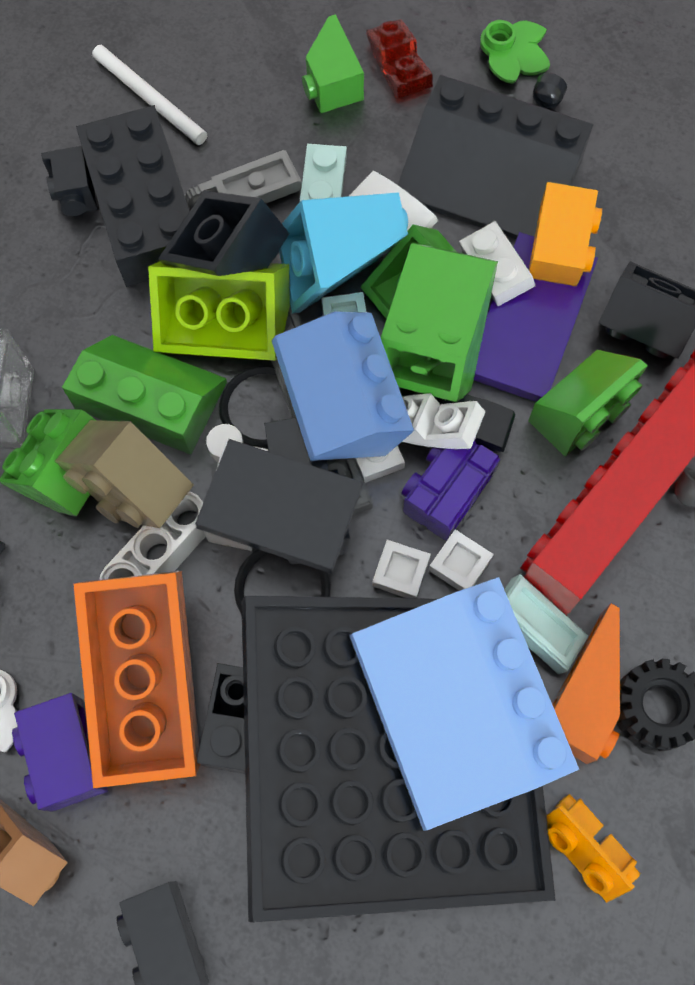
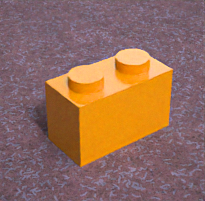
M547 182L540 204L528 269L533 279L577 286L583 272L590 273L596 247L589 246L591 233L597 234L602 216V208L595 207L598 190Z

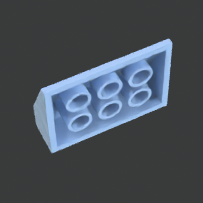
M499 577L457 591L349 635L423 831L534 790L579 770Z

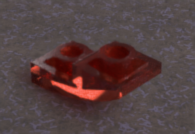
M402 19L387 21L378 27L366 30L368 41L378 65L397 99L433 87V74L418 55L416 38Z

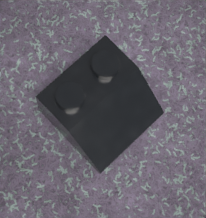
M204 190L158 259L164 265L215 276L266 269L272 260L276 258L281 246L290 233L262 198Z
M630 261L622 273L598 323L605 326V332L614 338L628 341L629 338L646 344L644 349L657 357L667 359L671 355L679 359L695 329V289Z

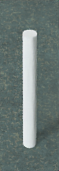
M97 45L94 48L92 56L150 106L155 105L157 112L196 145H201L207 139L206 131L103 45Z

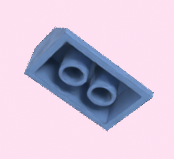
M332 312L278 334L272 339L310 461L386 456L414 431L372 313Z

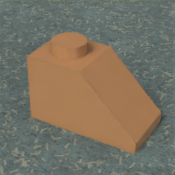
M0 799V888L34 907L44 892L53 887L59 878L61 870L68 862L46 836Z

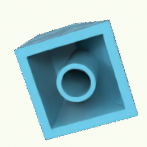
M399 192L300 201L282 223L290 234L279 250L281 264H289V289L292 313L302 312L365 270L408 235V216L405 209L402 208Z

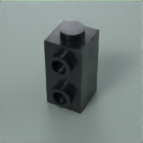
M177 881L164 883L119 902L122 914L117 916L118 931L126 947L132 945L138 964L132 970L135 985H207L209 983Z

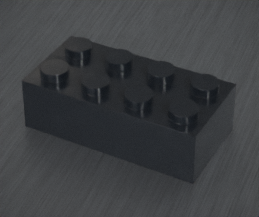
M155 105L76 126L113 254L126 287L149 281L148 266L160 262L158 258L190 212Z

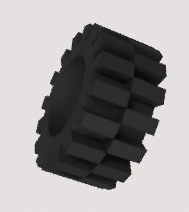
M662 658L657 662H654V659L635 667L620 680L621 722L617 725L621 731L626 729L631 734L628 739L634 744L641 742L644 749L653 750L656 748L659 751H668L686 745L687 742L695 739V672L689 675L685 673L686 665L680 662L671 665L670 659ZM662 687L673 694L677 701L678 711L672 722L667 724L657 723L646 714L643 707V697L649 688Z

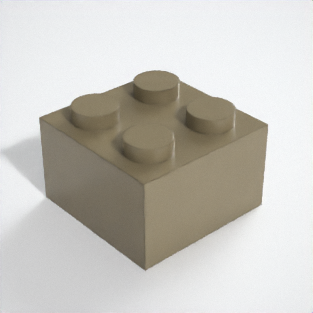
M90 420L55 460L66 471L63 475L65 481L77 491L83 494L88 492L99 502L96 505V509L104 517L117 524L119 521L127 522L136 528H139L140 525L161 528L194 486L131 421Z

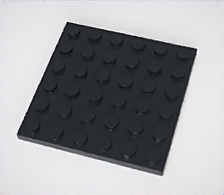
M245 596L242 599L248 922L556 900L543 786L423 831L349 635L437 599Z

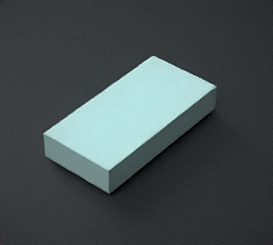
M521 574L513 577L504 590L528 647L557 674L567 672L587 640L588 635Z

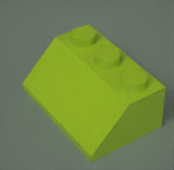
M161 261L148 266L154 352L277 360L272 339L276 335L283 333L290 308L289 264L270 263L266 269L224 276H215L164 265Z

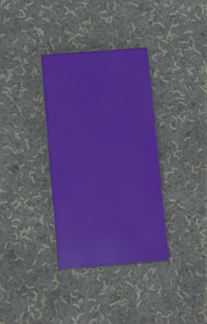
M519 232L513 248L529 269L534 236ZM594 257L590 273L583 272L577 286L534 279L535 287L508 302L497 306L493 300L486 317L474 381L535 402L549 392L598 257Z

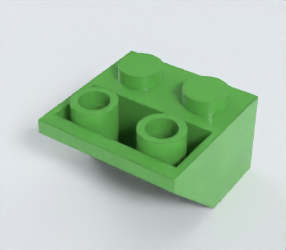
M596 350L534 404L528 422L565 457L576 447L583 451L601 433L599 428L607 419L613 424L631 407L629 401L643 387L638 381L648 365L638 358Z
M45 409L44 412L41 411L36 414L27 426L26 432L28 436L21 447L14 449L5 459L2 466L4 473L0 477V483L58 513L77 516L90 494L88 492L83 494L70 486L63 478L66 471L55 460L90 420L95 419L82 409Z

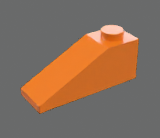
M612 603L598 617L552 703L574 757L585 764L597 761L599 756L606 759L619 738V733L613 729L620 717V608Z

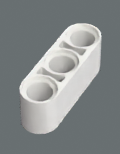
M188 492L161 528L143 525L108 563L100 574L99 580L174 572L206 537L204 531L196 528L195 522L197 517L195 521L187 525L177 524V519L186 511H195L199 515L203 501L198 495ZM157 544L167 545L166 552L159 559L149 560L146 558L147 552L152 546Z

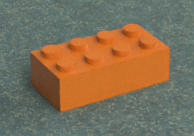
M182 571L92 580L73 584L93 788L196 776L200 764L196 763L200 746Z

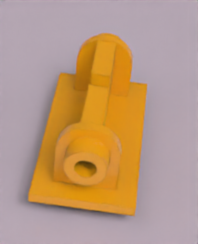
M569 793L557 803L553 811L546 815L549 841L555 849L564 853L578 869L586 885L592 891L599 894L607 903L635 887L632 883L641 874L635 868L637 861L629 855L612 834L606 836L599 844L594 839V836L604 825L589 810L581 798L575 800Z

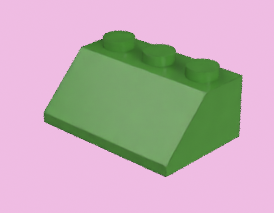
M111 335L82 350L62 389L75 409H82L87 414L104 421H131L147 438L191 455L227 384V378Z

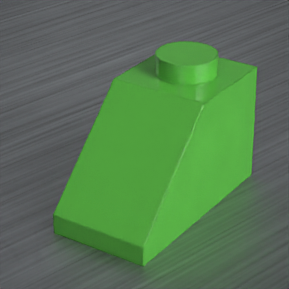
M336 14L329 16L306 56L307 75L302 76L305 94L309 100H315L320 113L364 100V72Z

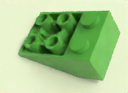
M411 243L381 335V340L398 387L423 394L431 393L434 397L458 402L472 390L498 261Z

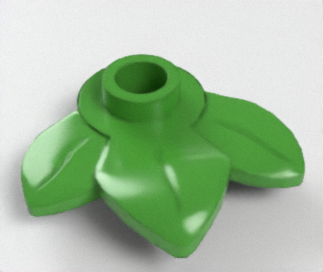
M495 20L489 23L481 34L480 46L483 52L489 56L488 65L492 73L504 82L515 83L520 73L523 75H537L547 71L550 67V61L537 45L545 36L547 29L531 21H519L513 25L505 20Z

